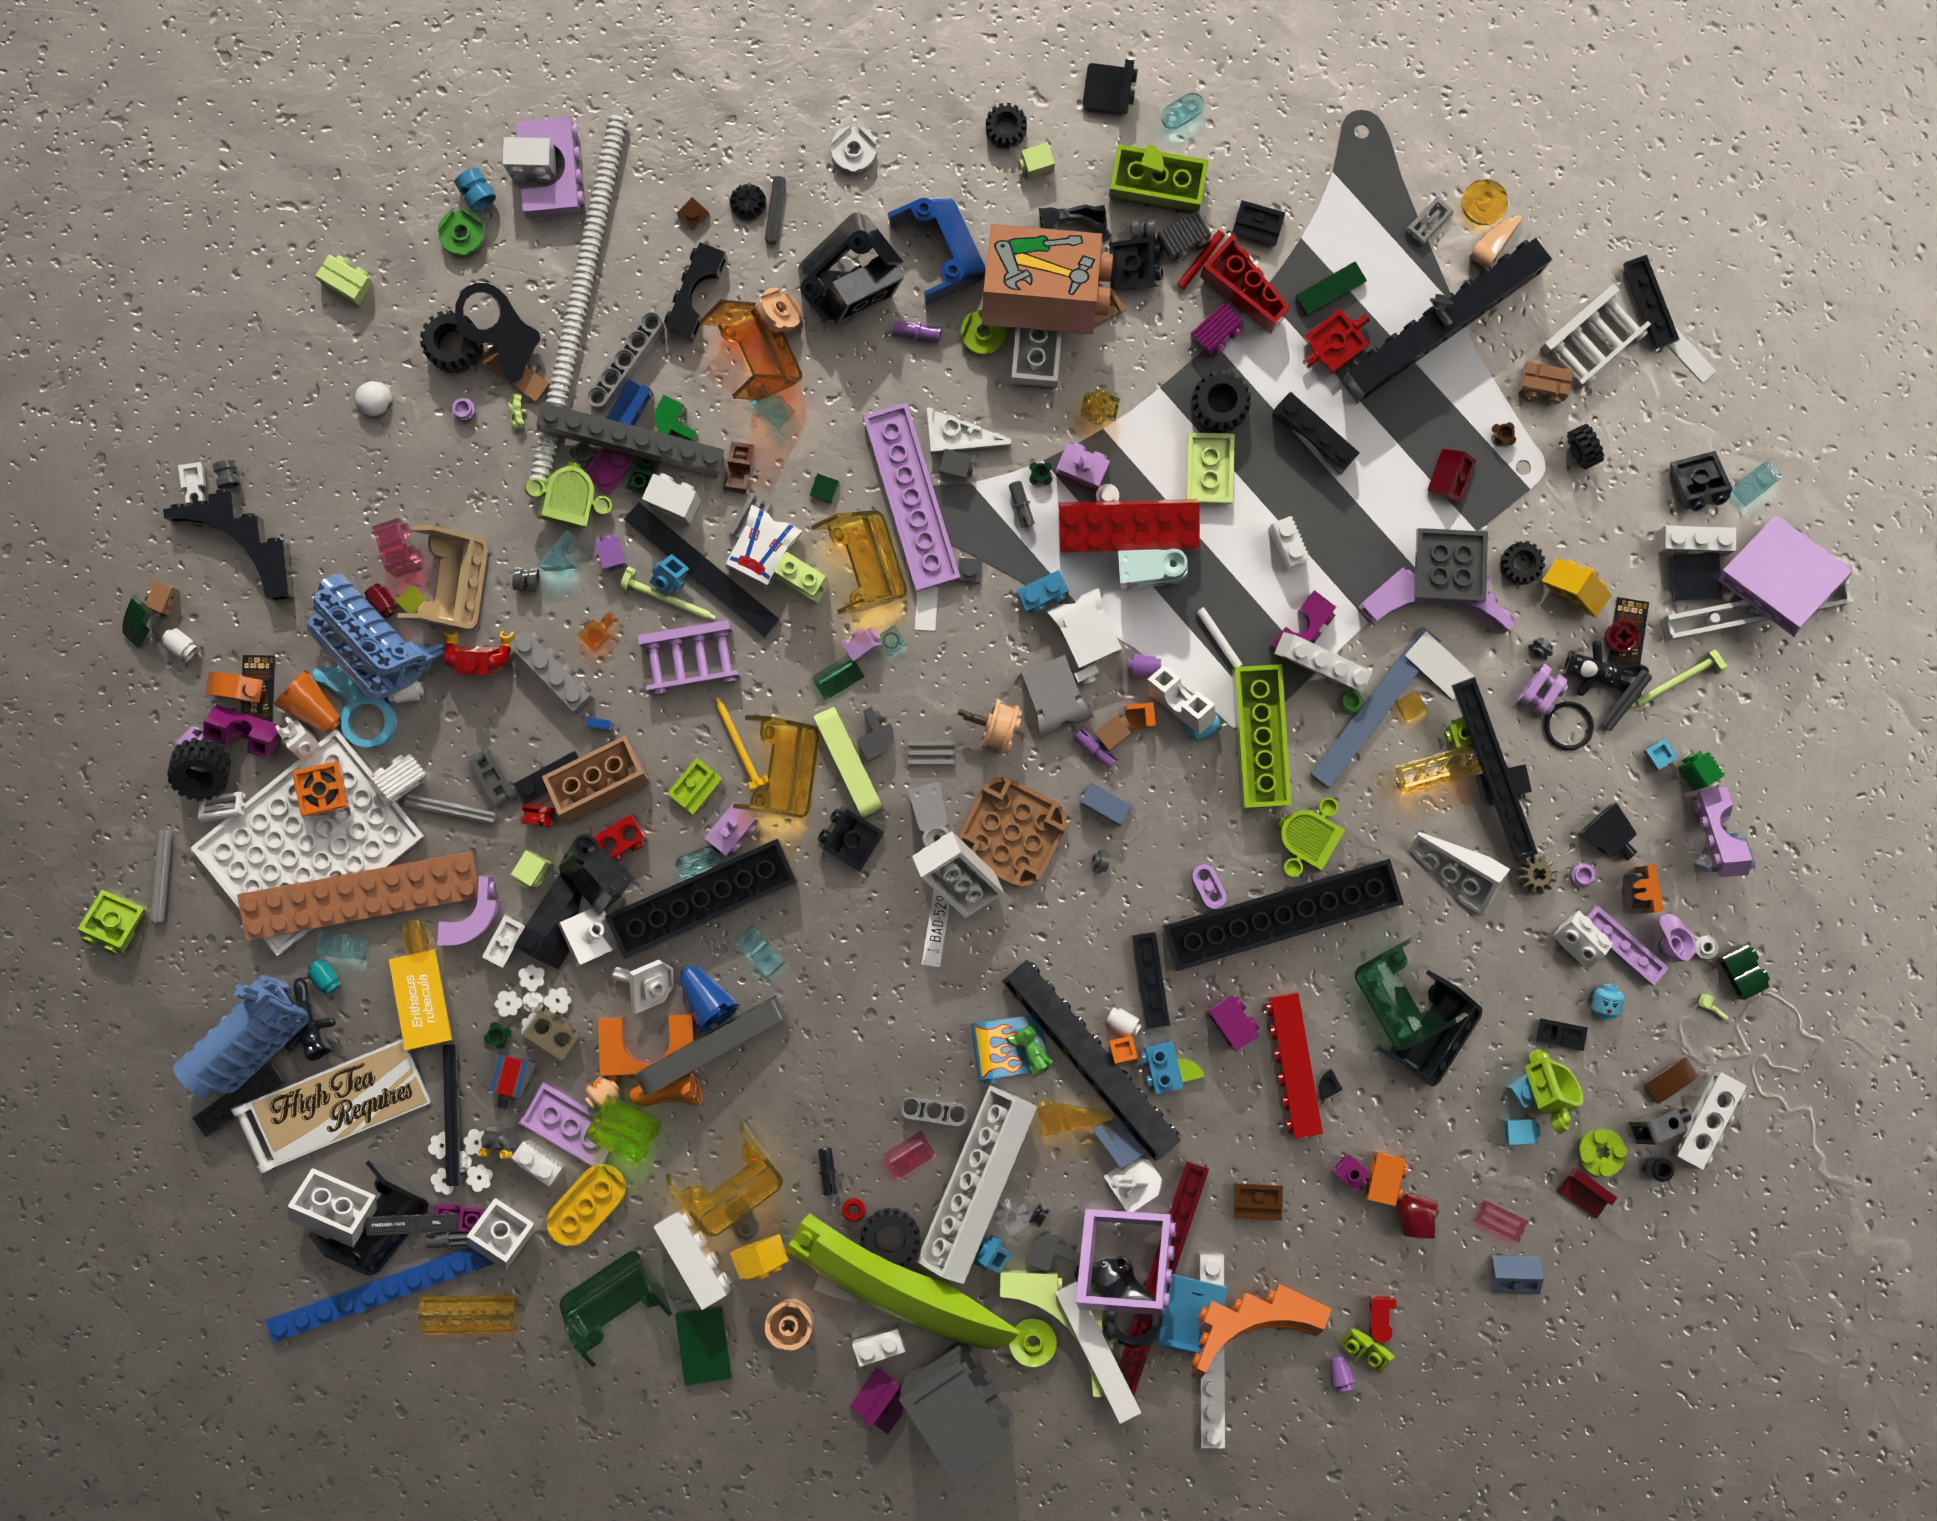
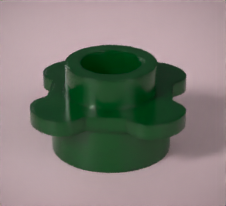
M1033 462L1030 464L1031 477L1029 481L1032 485L1037 483L1049 485L1052 482L1050 477L1052 465L1049 462Z
M493 1022L484 1036V1041L487 1044L495 1045L497 1049H503L506 1046L505 1041L507 1037L511 1036L510 1028L499 1026L498 1022Z

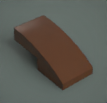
M731 442L724 490L747 494L754 444Z
M1684 1056L1666 1067L1663 1072L1646 1081L1644 1085L1659 1104L1698 1078L1699 1074L1688 1058Z

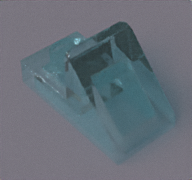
M567 529L537 565L544 571L576 569L564 555L566 553L570 554L577 545L575 542L578 538Z

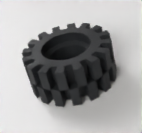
M1000 103L998 108L994 106L992 112L989 111L986 118L988 139H991L992 144L997 143L999 148H1002V145L1005 146V149H1009L1010 145L1013 147L1017 146V142L1021 143L1026 135L1027 119L1024 116L1023 110L1019 111L1017 105L1012 107L1011 103H1007V106H1003V103ZM1003 118H1009L1015 123V128L1010 133H1002L997 127L998 122Z
M1584 424L1567 433L1570 451L1573 452V457L1576 458V462L1580 464L1581 468L1586 470L1603 462V447L1600 445V440L1597 439V434L1593 432L1592 427Z
M1520 541L1511 545L1501 556L1500 567H1502V574L1505 573L1506 575L1505 579L1512 580L1511 583H1519V585L1529 584L1536 580L1542 574V569L1545 568L1543 563L1545 556L1541 555L1543 551L1541 549L1538 550L1536 548L1537 545H1531L1529 541L1524 543ZM1517 555H1526L1530 559L1531 567L1528 571L1521 572L1515 568L1514 559Z

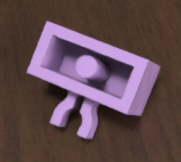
M1075 442L1072 445L1067 443L1057 465L1056 473L1098 490L1110 463L1106 459L1107 456L1094 451V454L1085 450L1086 448L1083 445Z
M733 802L704 838L725 856L735 855L742 847L740 842L745 835L750 837L756 830L757 826L755 823L758 820L737 803Z

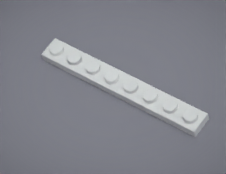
M1199 1254L1200 1281L1224 1286L1223 1254ZM1224 1346L1214 1356V1360H1212L1207 1372L1200 1379L1201 1448H1225Z

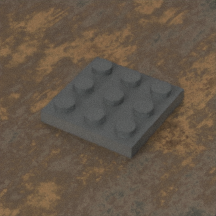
M1417 528L1414 599L1485 602L1487 591L1488 531Z

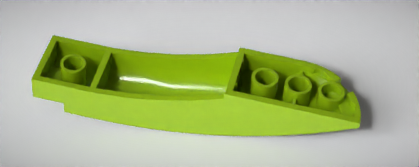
M810 1213L800 1223L793 1240L786 1248V1253L855 1298L896 1319L935 1335L981 1349H998L1010 1344L1020 1332L943 1279L936 1280L894 1264L847 1239Z

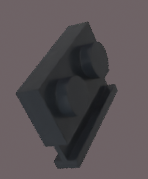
M1241 200L1232 233L1276 246L1286 212Z

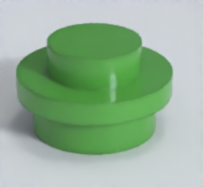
M1347 690L1340 696L1339 704L1343 711L1355 713L1361 709L1363 698L1359 692Z

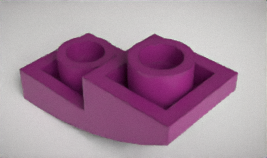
M434 1204L433 1214L458 1213V1231L470 1232L484 1214V1208Z

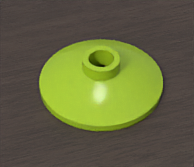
M1026 1319L1014 1327L1020 1332L1009 1346L1013 1357L1020 1364L1028 1367H1039L1046 1364L1053 1357L1056 1351L1057 1340L1049 1324L1040 1319ZM1031 1337L1037 1339V1344L1034 1346L1028 1343Z

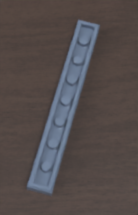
M1422 627L1361 709L1310 775L1326 787L1330 788L1420 670L1405 656L1406 653L1425 631L1438 643H1441V640L1426 628Z

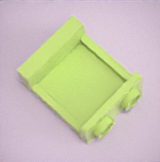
M785 552L774 570L779 575L777 578L779 581L815 603L819 602L829 586L825 575L788 552Z

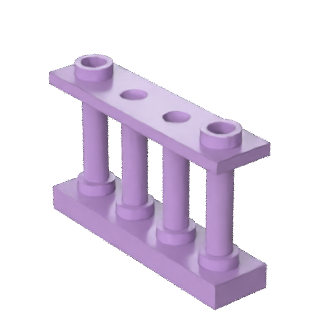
M724 620L637 635L639 645L648 650L654 683L646 685V690L649 693L653 692V695L666 694L668 689L720 680L722 684L735 682V678L741 676L738 670H731L726 640L728 633L733 632L731 621ZM714 635V638H717L722 673L709 675L703 641L705 636ZM691 639L695 646L699 676L686 679L680 645L682 640ZM668 643L672 649L676 680L663 683L657 648H659V644Z

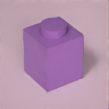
M606 535L601 537L599 542H595L602 569L606 573L628 566L623 546L618 536Z

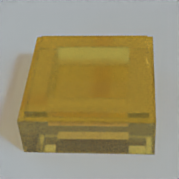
M1418 691L1395 702L1405 722L1427 712Z

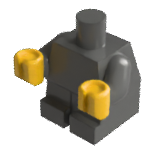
M491 1126L485 1129L481 1137L482 1148L479 1149L478 1155L483 1157L490 1156V1147L495 1150H502L500 1158L510 1159L512 1157L511 1151L518 1149L519 1127Z

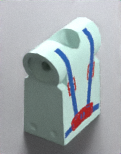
M1179 549L1118 551L1122 590L1160 586L1170 583L1177 584L1185 580L1187 576V557Z

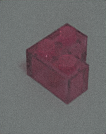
M396 518L372 526L385 571L397 578L423 569L421 562H424L423 555L420 549H416L415 545L410 543L409 537L412 536L408 523H404L400 518Z

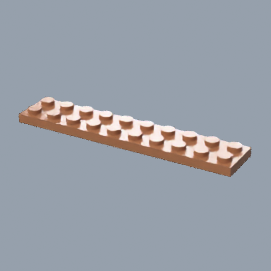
M473 851L240 893L237 894L245 938L248 941L478 898L479 879Z

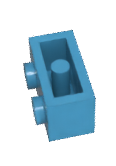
M1057 570L1017 589V593L1026 612L1032 611L1035 614L1045 609L1044 605L1051 601L1056 604L1066 599L1065 595L1069 593V590L1060 571Z
M1173 1041L1145 1046V1052L1141 1053L1144 1067L1149 1066L1150 1075L1146 1076L1149 1090L1154 1089V1093L1159 1094L1184 1088Z

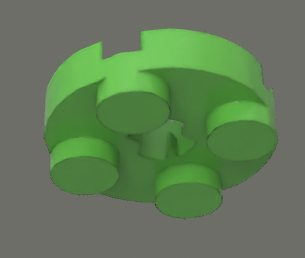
M466 209L456 212L451 211L439 223L440 242L449 253L456 256L469 257L482 246L486 230L482 221L472 211ZM462 227L466 228L467 235L458 238L456 231L459 228L462 230Z

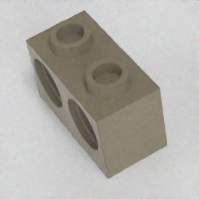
M538 1009L524 1029L523 1036L563 1061L578 1039L577 1029L568 1022L562 1024L557 1021V1016L548 1009H545L544 1012ZM539 1021H545L549 1027L546 1031L539 1032L536 1030L535 1025ZM565 1034L569 1039L567 1043L559 1045L555 1042L556 1036Z

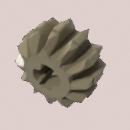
M1536 855L1530 856V861L1523 859L1522 863L1525 867L1517 868V871L1523 873L1522 876L1517 877V880L1525 881L1521 888L1525 889L1529 886L1530 894H1534L1536 889L1539 894H1544V888L1547 890L1552 889V885L1549 882H1557V879L1552 877L1551 874L1557 873L1558 870H1550L1549 867L1553 865V861L1549 860L1545 863L1546 858L1544 855H1541L1539 859H1537ZM1540 870L1541 874L1539 876H1541V879H1534L1533 875L1535 873L1533 871Z

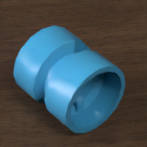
M478 167L464 171L454 181L461 195H465L464 200L473 212L488 207L497 197L491 186L485 184L487 180Z

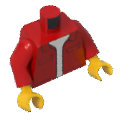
M444 629V663L450 668H455V674L490 675L498 672L507 663L511 651L509 644L515 639L514 632L512 631L509 636H506L505 631L500 633L502 642L500 647L456 646L458 643L457 629H455L454 634H447V629Z

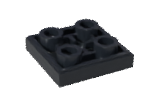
M1720 553L1671 555L1673 602L1722 599L1721 582L1718 581L1721 576Z

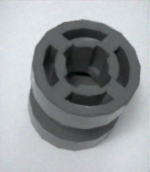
M1147 218L1146 221L1131 219V240L1147 237L1155 238L1154 218Z
M223 460L212 465L214 472L218 476L216 479L217 488L227 489L241 484L239 476L236 475L237 464L235 460Z
M515 567L512 576L513 590L526 588L530 591H538L540 584L539 569L531 568L530 570H524L522 567Z

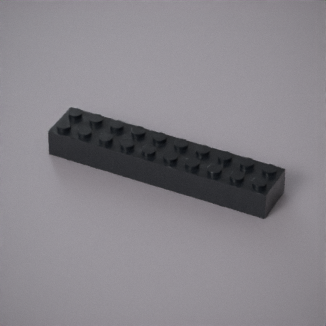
M1537 238L1530 242L1527 239L1524 240L1511 255L1506 253L1497 260L1498 263L1492 268L1488 266L1482 270L1474 282L1470 279L1460 286V290L1455 293L1456 295L1453 293L1448 294L1450 296L1449 300L1453 301V304L1445 309V311L1453 321L1452 324L1444 327L1435 313V307H1430L1422 314L1423 316L1418 322L1414 319L1403 327L1404 330L1399 335L1395 332L1389 336L1380 349L1378 346H1375L1366 353V357L1362 359L1363 361L1360 362L1357 359L1351 363L1344 372L1345 376L1341 381L1356 403H1360L1537 277L1553 259Z
M1386 859L1162 926L1175 971H1180L1404 904L1391 860Z

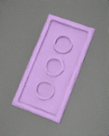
M545 1082L541 1084L519 1122L520 1125L591 1167L597 1164H605L624 1131L623 1128Z

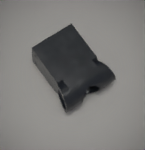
M581 834L575 838L559 864L561 874L573 881L572 885L599 915L616 902L634 880V877L605 849H600L596 839L588 834Z

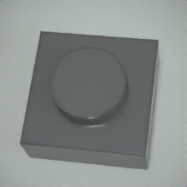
M959 557L958 570L961 578L957 579V582L980 584L982 559Z

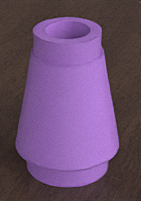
M1344 1356L1330 1359L1333 1388H1336L1337 1393L1355 1389L1354 1382L1356 1380Z

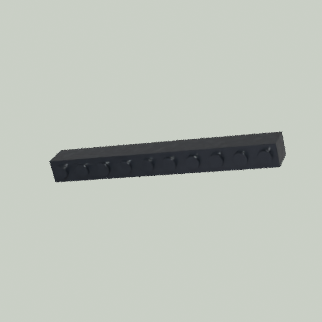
M1025 960L1002 980L1004 985L1155 1161L1162 1159L1181 1141L1177 1129L1172 1124L1168 1125L1162 1118L1163 1113L1161 1110L1149 1103L1147 1094L1132 1083L1131 1075L1126 1070H1121L1118 1065H1114L1112 1054L1106 1052L1101 1046L1100 1039L1095 1034H1090L1085 1028L1086 1023L1084 1020L1073 1014L1070 1010V1004L1055 993L1054 985L1049 980L1043 979L1039 974L1040 970L1037 965Z

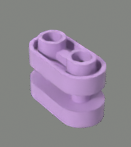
M1544 663L1535 672L1517 700L1524 707L1530 702L1536 705L1533 713L1539 717H1542L1544 714L1548 716L1555 707L1553 702L1556 697H1561L1568 688L1566 684L1567 679L1561 674H1558L1555 678L1549 676L1552 668ZM1544 683L1549 687L1542 697H1539L1536 693Z

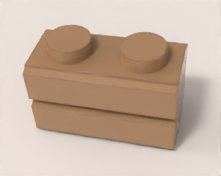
M1527 361L1522 369L1518 391L1519 393H1524V397L1529 399H1538V396L1547 398V401L1550 403H1561V401H1565L1569 396L1573 370Z

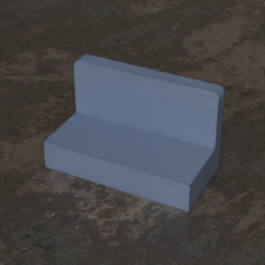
M1093 783L1090 784L1080 802L1083 806L1118 826L1122 825L1132 805Z
M1117 1116L1103 1126L1100 1124L1093 1129L1121 1170H1124L1144 1155V1151Z
M1493 1255L1494 1276L1491 1284L1492 1293L1540 1294L1544 1281L1540 1257Z

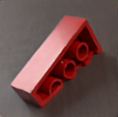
M1232 233L1203 266L1200 278L1271 334L1284 320L1290 307L1275 287L1265 279L1264 273L1259 267L1255 266L1249 258L1250 255L1245 249L1241 248Z

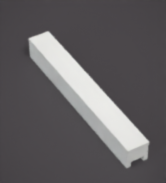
M1849 579L1845 584L1842 583L1817 611L1844 606L1854 602L1849 592ZM1745 600L1661 618L1666 641L1770 621L1768 617Z

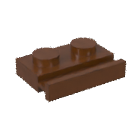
M1235 1183L1233 1217L1282 1221L1283 1185Z

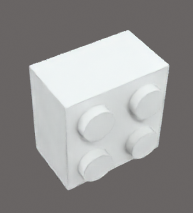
M504 137L503 166L511 179L518 182H526L528 179L550 182V179H557L558 152L550 138Z
M661 473L660 476L653 474L642 497L644 503L648 508L691 525L701 502L697 494L698 492L687 483L677 484L673 481L672 477Z
M495 1198L467 1235V1245L504 1270H507L534 1233V1223Z

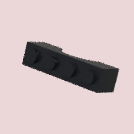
M701 242L691 252L690 261L692 262L690 267L684 270L681 282H683L681 289H677L673 297V303L675 304L672 311H668L664 319L665 327L669 333L693 342L702 323L700 315L692 306L693 294L696 288L703 282L719 279L727 261L725 251Z
M1291 391L1275 407L1272 413L1288 429L1294 430L1305 437L1319 451L1323 460L1340 475L1360 453Z

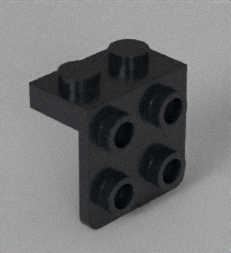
M1125 59L1124 67L1090 63L1087 67L1083 107L1086 109L1127 114L1128 105H1133L1135 91L1131 90V83H1136L1138 69L1134 68L1135 60Z

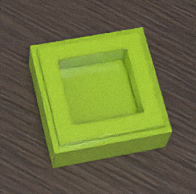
M410 585L395 602L408 613H418L420 604L430 600L413 585Z

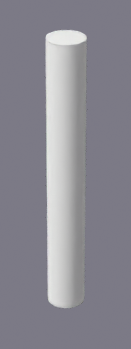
M1203 607L1196 613L1234 668L1242 666V662L1206 609Z

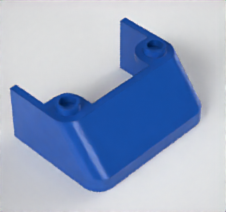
M920 198L888 213L891 228L914 217L921 222H927L936 218L954 256L953 259L946 261L941 268L944 283L924 291L926 305L978 283L984 278L985 265L957 204L952 198Z

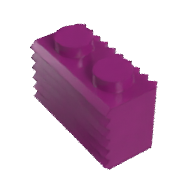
M1224 302L1191 332V340L1209 358L1213 354L1219 355L1226 348L1225 343L1229 339L1235 340L1243 332L1244 321Z

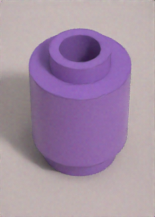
M1133 654L1132 659L1128 658L1127 672H1131V677L1148 679L1161 668V659L1156 658V656Z

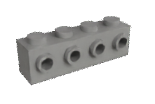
M525 629L509 646L573 712L578 714L594 699L589 693L592 689L583 680L579 683L573 677L576 674L568 664L563 666L557 660L560 656L551 647L546 649L541 644L544 640L535 631L531 633Z

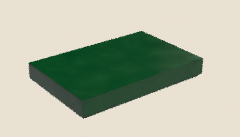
M723 1306L675 1313L684 1385L731 1379L732 1370Z

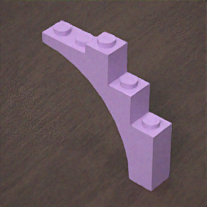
M1404 567L1358 606L1372 624L1388 613L1404 606L1423 602H1442L1459 605L1478 613L1491 621L1502 633L1507 632L1515 625L1512 614L1497 604L1498 599L1490 591H1486L1485 602L1414 599L1415 574ZM1487 574V587L1491 584V582L1488 580V579H1489V575H1488V574Z

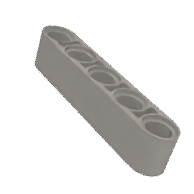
M648 312L642 316L588 391L587 400L594 410L603 412L611 406L663 334L664 324L657 313ZM650 321H658V326L655 329L647 328ZM643 339L645 343L642 347H634L636 340ZM623 358H631V363L628 366L620 365ZM611 376L618 377L614 385L607 384V380ZM597 395H604L603 402L599 404L594 403V398Z

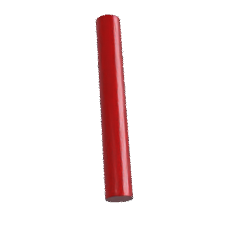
M1217 230L1209 244L1205 246L1177 283L1181 289L1184 290L1224 238L1225 234L1222 231Z

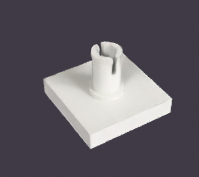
M592 908L558 924L577 966L619 948L606 920L605 911L599 915Z

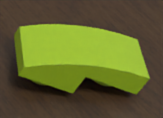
M1351 1329L1339 1343L1356 1361L1362 1357L1378 1374L1395 1357L1376 1340L1356 1329Z

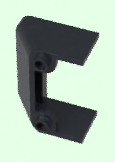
M852 213L799 264L798 273L801 293L824 323H833L834 320L822 303L825 296L823 295L824 286L820 278L850 249L856 254H866L873 248L886 265H901L903 263L902 259L871 219L864 213Z
M1428 970L1426 974L1435 981L1428 990V999L1433 1005L1408 1043L1405 1041L1395 1043L1390 1051L1381 1046L1377 1050L1430 1086H1436L1442 1080L1480 1020L1482 1007L1458 986Z
M370 1160L366 1162V1165L377 1177L374 1186L381 1193L380 1197L376 1200L377 1210L372 1217L426 1214L429 1204L419 1192L394 1172ZM365 1228L354 1247H350L330 1237L326 1239L313 1232H310L308 1236L324 1257L364 1275L371 1276L383 1268L409 1234L368 1236Z

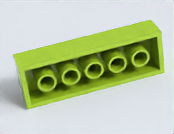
M1282 664L1235 667L1232 669L1241 808L1290 806L1292 801Z

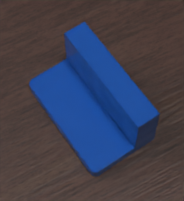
M628 380L607 419L635 426L653 395L652 390L644 384L640 386Z

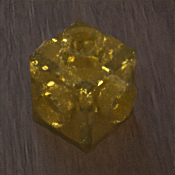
M1095 389L1094 392L1084 393L1080 415L1088 418L1089 422L1093 424H1102L1103 421H1116L1120 398L1108 394L1107 391Z

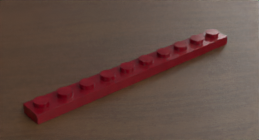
M1189 1161L1185 1163L1169 1211L1173 1223H1176V1237L1171 1239V1246H1174V1260L1169 1261V1269L1172 1270V1274H1175L1209 1172V1168ZM1161 1238L1144 1287L1155 1301ZM1167 1284V1293L1169 1292L1170 1284ZM1136 1313L1128 1336L1136 1337L1145 1334L1151 1328L1153 1322L1152 1314ZM1151 1345L1137 1348L1124 1347L1118 1366L1133 1396L1135 1395Z

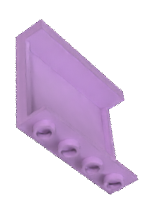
M1775 515L1723 569L1718 581L1795 637L1801 631L1803 625L1842 583H1846L1852 570L1846 563L1830 555L1824 547H1820L1811 541L1806 534L1800 533L1792 527L1787 520Z

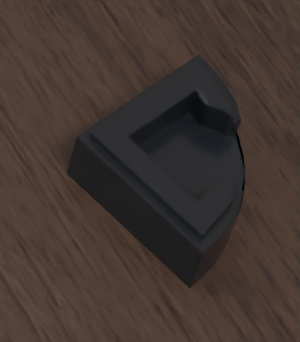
M1331 1068L1322 1075L1319 1081L1318 1093L1321 1100L1343 1090Z

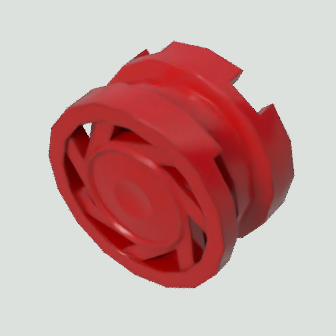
M522 805L524 816L521 817L520 823L553 827L552 815L555 814V808Z

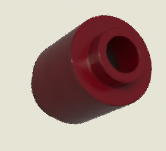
M380 583L374 584L364 592L365 599L384 619L396 613L397 603L384 586L382 587Z

